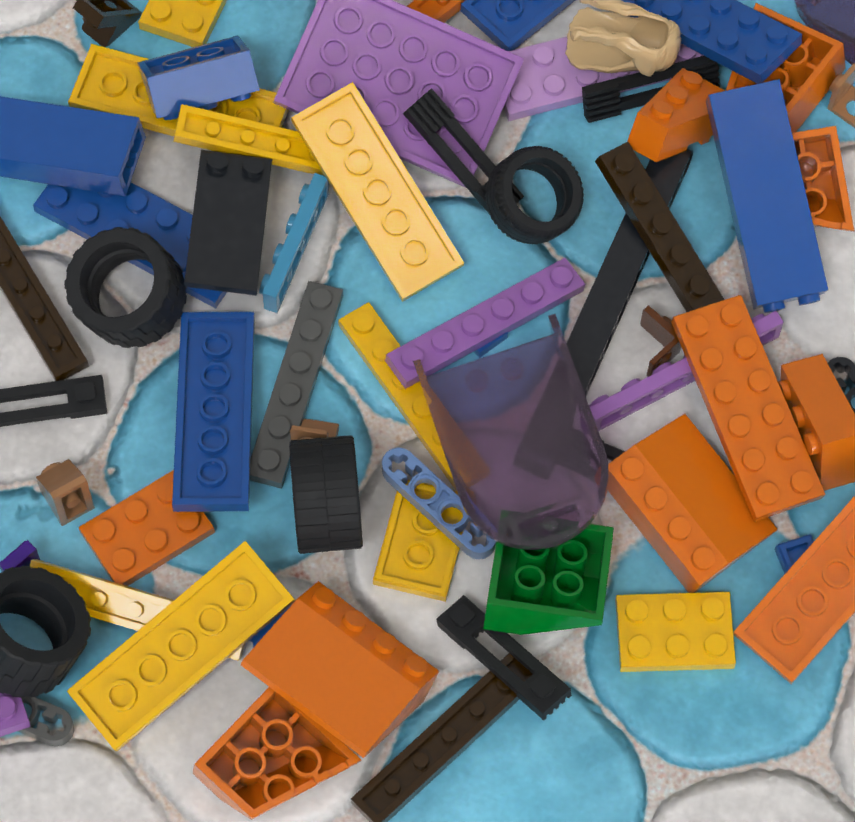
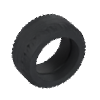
M530 146L513 152L494 168L486 185L485 197L488 213L491 214V219L495 225L497 224V228L502 233H506L507 237L517 242L541 244L556 238L575 223L583 206L584 189L581 178L578 176V171L575 170V166L571 165V161L567 160L568 158L563 157V154L553 151V149L548 147ZM516 170H532L541 174L549 181L554 189L557 201L556 212L552 221L542 222L534 220L519 209L512 193V180Z

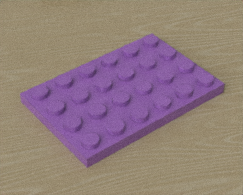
M318 0L275 96L274 104L298 114L353 82L400 159L465 187L403 113L432 88L455 115L454 118L484 152L524 58L393 0ZM442 126L436 133L474 176L478 165L449 131Z

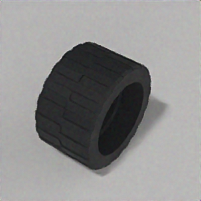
M114 227L111 230L100 231L92 238L89 237L75 251L66 270L67 276L64 281V288L67 293L66 299L76 318L96 335L112 345H120L123 348L143 347L151 342H157L162 339L163 335L167 332L169 333L174 328L175 323L183 313L184 304H186L187 287H184L185 278L182 274L183 270L174 260L175 258L152 236L134 228ZM130 260H147L153 266L154 282L146 301L130 314L120 317L104 315L100 309L99 295L107 275L118 265Z
M349 435L291 440L289 442L298 552L305 554L361 549L363 547L354 437Z
M31 566L7 568L0 573V614H19L33 620L47 633L53 649L41 651L24 647L14 641L0 624V693L10 694L12 697L19 698L22 696L37 697L39 694H46L52 691L56 685H59L85 649L91 634L90 613L86 609L85 601L79 596L76 589L56 573L53 574L46 569L32 568Z

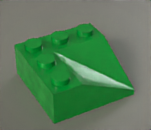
M501 510L483 629L525 635L602 625L614 527Z

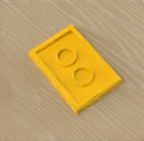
M424 483L417 485L414 490L415 494L421 499H430L436 493L433 485ZM398 491L396 492L374 573L373 585L446 602L460 548ZM454 491L471 506L473 495ZM454 507L446 508L441 514L442 519L449 524H456L463 518L461 511Z

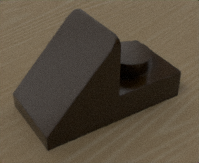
M76 0L73 9L83 16L82 30L102 47H107L114 42L142 14L141 11L127 0Z

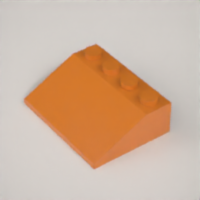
M683 414L633 445L607 464L598 477L688 593L697 592L778 530L768 517L756 522L753 521L735 475L686 414Z
M319 581L295 600L241 662L242 667L362 758L366 757L424 702L439 673V670L429 664L424 658L418 656L393 635L387 633Z

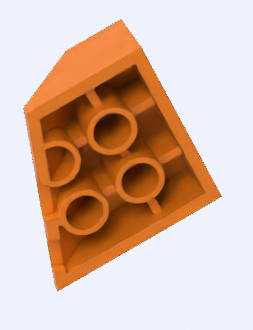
M836 126L792 133L813 225L854 232Z
M268 687L194 764L193 774L221 801L252 820L361 762V759L343 742Z

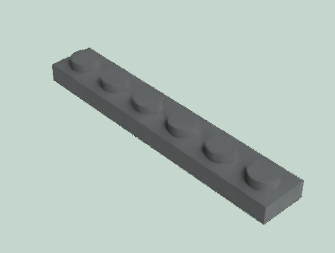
M308 281L251 456L250 481L281 489L283 487L290 465V429L292 425L301 426L305 418L342 302L343 289Z

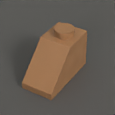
M69 459L62 463L50 464L43 469L41 475L36 477L42 495L61 526L95 508L86 478Z

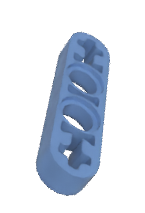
M398 447L386 452L382 459V474L391 486L469 557L480 560L487 558L493 553L496 545V533L487 521L410 451ZM392 461L397 464L402 461L405 462V471L412 477L408 485H405L407 483V475L403 471L398 469L392 472ZM421 483H429L434 486L436 493L430 499H421L415 494L414 490ZM454 507L459 509L463 515L461 521L456 524L445 522L441 514L446 508ZM469 521H472L470 531L475 536L481 537L483 534L486 535L485 547L480 543L476 546L472 545L473 537L465 529Z

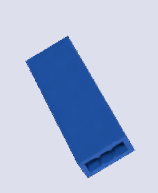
M780 79L709 94L706 99V106L753 309L763 307L764 313H770L785 309V302L798 300L799 306L821 301L819 295L827 292L828 286Z
M0 96V177L126 196L146 139L139 117Z

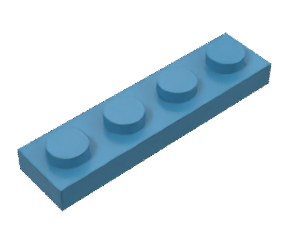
M314 173L310 185L304 184L298 201L301 206L298 213L290 215L285 231L288 236L284 244L279 243L275 249L272 263L275 265L271 275L266 273L262 279L259 294L263 295V304L266 310L278 313L329 195V184L324 175Z

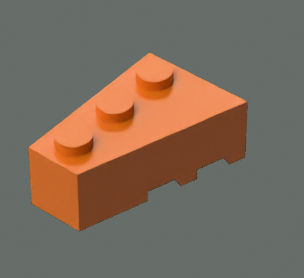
M682 68L638 111L627 142H629L634 151L654 162H659L687 150L688 145L699 142L701 145L709 142L713 132L706 99L709 94L725 90L703 79L698 73Z
M823 354L781 365L779 386L823 490L854 483L855 413Z

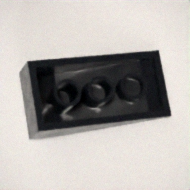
M201 150L184 287L257 296L272 159Z

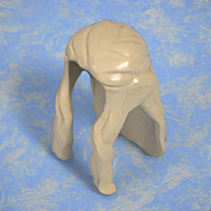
M579 0L582 4H589L598 9L611 12H599L590 7L578 10V13L573 17V21L569 24L567 50L565 52L572 66L579 70H593L604 73L639 71L641 74L651 77L654 72L664 71L674 64L681 45V31L678 24L674 21L648 12L634 3L621 0Z

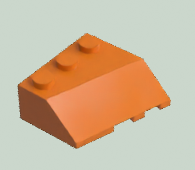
M755 3L754 10L802 33V44L762 82L780 79L791 131L794 133L797 132L829 91L835 78L846 69L844 43ZM732 71L726 91L757 83Z

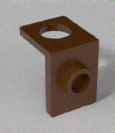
M649 305L643 309L640 325L661 343L664 348L649 361L646 375L648 377L652 375L657 367L670 362L681 350L680 342L671 323L672 320L666 316L661 317Z

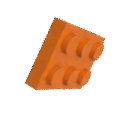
M174 470L78 527L81 535L112 582L129 586L215 533L214 526L204 512H173Z

